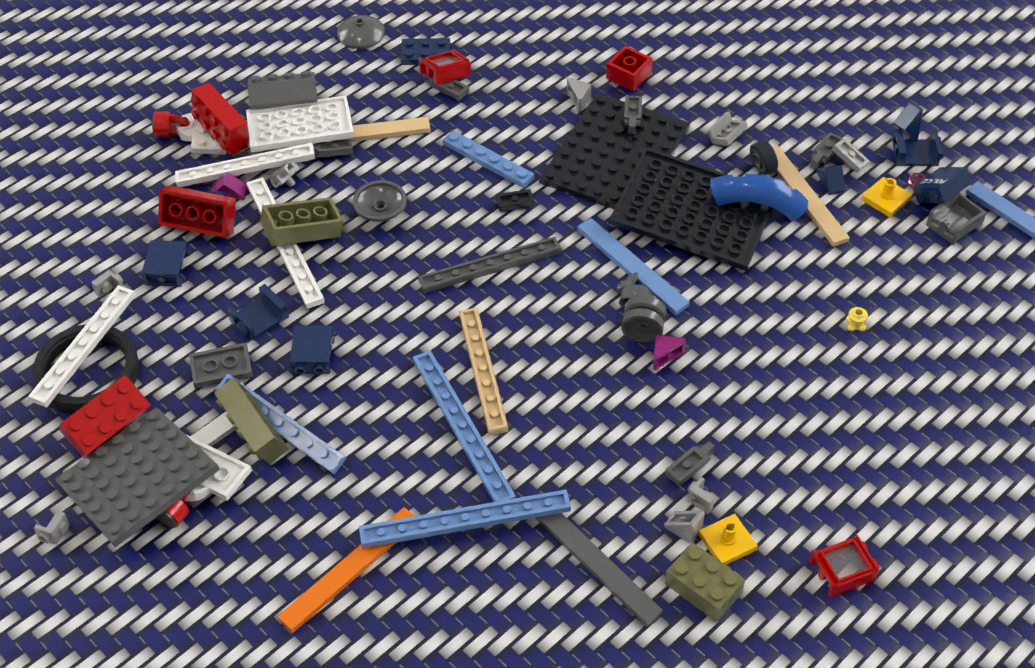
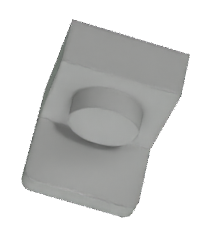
M107 270L91 283L95 294L101 298L114 287L116 288L118 285L123 287L122 283L124 281L119 274H114L112 271Z
M701 477L697 482L693 481L689 486L688 502L709 514L713 510L715 497L710 492L703 490L705 479Z

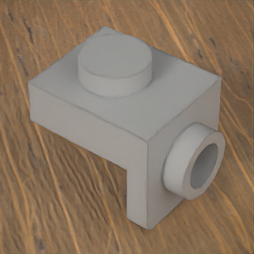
M57 511L47 527L36 524L34 530L40 541L44 543L51 542L57 545L63 534H66L70 523L65 513Z

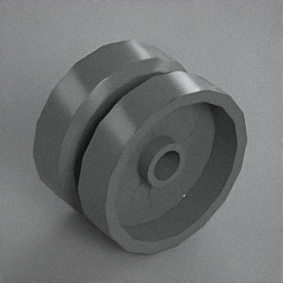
M639 295L630 298L625 303L621 330L624 335L636 342L649 343L656 341V335H663L666 317L665 305L659 299L652 296Z

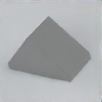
M567 78V93L578 112L583 110L591 98V84Z
M703 510L675 511L664 524V527L691 544L697 537L699 530L703 528L705 513Z

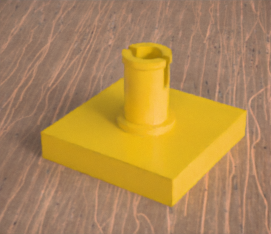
M882 177L862 195L861 200L890 218L911 200L912 194L896 185V180Z
M736 514L699 530L698 533L713 557L724 565L736 561L756 551L758 545Z

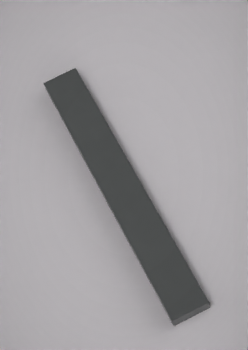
M554 236L418 276V281L423 293H428L562 253V248Z
M562 513L535 518L646 627L662 615L663 610Z

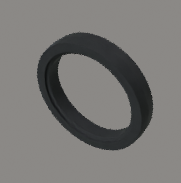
M86 324L58 333L40 349L33 364L35 386L47 374L55 358L68 348ZM111 326L100 341L115 345L125 355L124 369L117 380L126 375L135 384L139 373V360L136 349L126 334ZM101 392L83 397H72L58 393L49 406L64 413L74 414Z

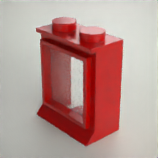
M454 49L425 57V59L419 57L420 74L426 73L428 78L434 75L436 85L470 75V60Z
M858 534L851 539L821 550H812L809 560L810 565L818 564L820 567L818 571L819 579L821 581L827 579L829 582V597L875 581L879 572L878 562L871 557L866 543L861 541Z

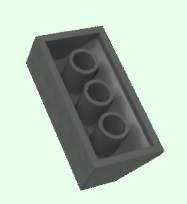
M303 71L300 74L289 72L281 76L271 74L267 77L253 76L251 79H248L250 109L317 102L315 72Z

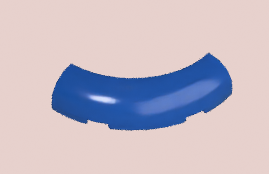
M731 174L711 179L712 194L718 206L734 202L763 204L780 211L791 222L800 218L808 206V200L797 189L793 190L786 186L785 182L772 177L757 174L733 177Z

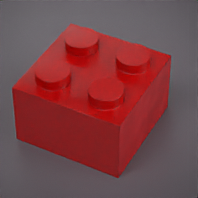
M624 46L607 62L606 79L634 91L652 73L653 58Z

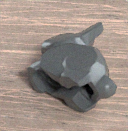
M637 272L629 275L626 280L621 281L616 288V291L621 294L619 300L621 307H625V303L634 296L646 295L656 298L651 295L650 290L646 286L635 284L638 279Z

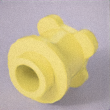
M860 307L852 308L846 317L848 322L847 329L849 331H865L867 326L864 322L868 318L867 311Z

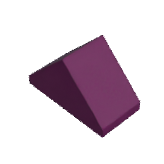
M227 172L213 183L210 193L218 194L215 191H221L219 194L223 196L226 194L227 197L236 198V200H245L248 188L247 184Z
M656 335L653 369L656 371L685 352L686 340L680 337Z

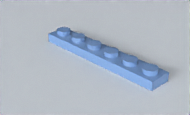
M454 130L442 139V143L446 147L522 188H525L534 180V173Z

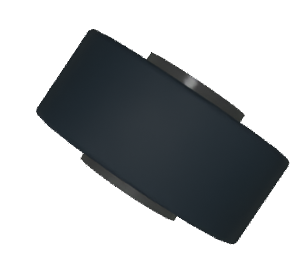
M763 139L750 146L752 162L760 174L766 175L778 168L776 153L767 140Z

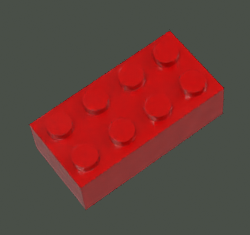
M210 83L192 89V117L201 124L204 130L209 132L212 139L216 140L220 147L229 155L248 148V126L245 119Z
M169 185L160 189L158 225L225 238L234 231L236 198Z
M124 375L60 423L58 430L78 453L85 458L144 415L151 407V404L129 378Z

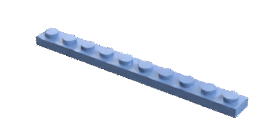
M431 350L414 356L413 362L493 502L515 499L516 495Z
M566 489L359 526L362 548L570 512L571 505Z

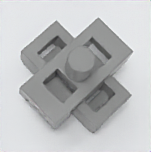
M289 161L277 168L269 176L271 184L276 188L286 181L292 187L295 181L291 176L299 169L298 165Z

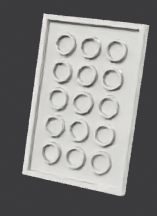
M346 95L317 99L315 103L246 110L251 152L278 150L308 143L331 142L333 140H346L354 137Z

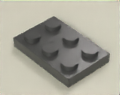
M247 342L189 354L195 389L220 384L227 374H230L237 380L253 377Z

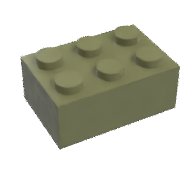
M692 543L666 570L665 585L716 622L743 593L745 584L744 578L695 543Z

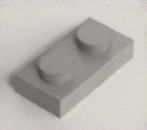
M845 138L832 148L857 173L870 162Z

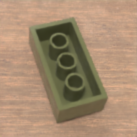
M331 197L263 205L260 223L271 246L341 237L344 222Z
M235 378L230 379L214 392L218 398L216 400L217 404L222 410H226L228 413L226 415L227 419L232 425L235 424L237 426V434L248 442L246 447L259 460L262 461L264 459L270 464L289 450L249 390Z

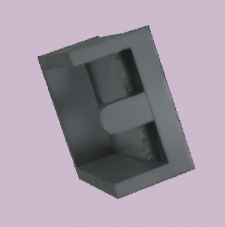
M958 193L946 203H942L930 211L926 226L954 246L960 238L978 226H982L987 212L961 193Z

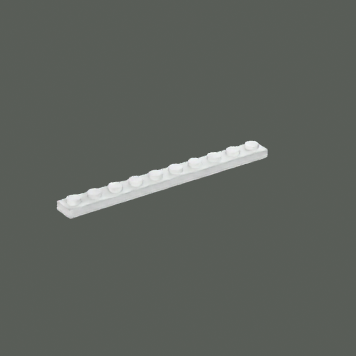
M263 177L246 183L260 214L263 205L276 204ZM297 244L277 245L276 247L306 308L309 309L325 303L324 297Z

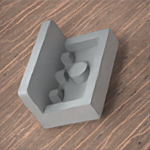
M725 112L708 129L712 144L729 146L748 126L746 121L732 120L730 112Z

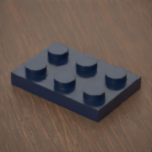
M450 38L402 39L401 65H419V57L425 59V57L450 51Z

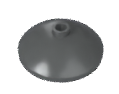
M368 15L352 16L344 20L337 29V37L340 43L352 49L373 47L381 42L385 35V28L382 22Z
M385 180L372 181L361 186L353 197V206L356 213L366 220L383 222L397 217L403 212L407 204V197L403 188L394 182Z

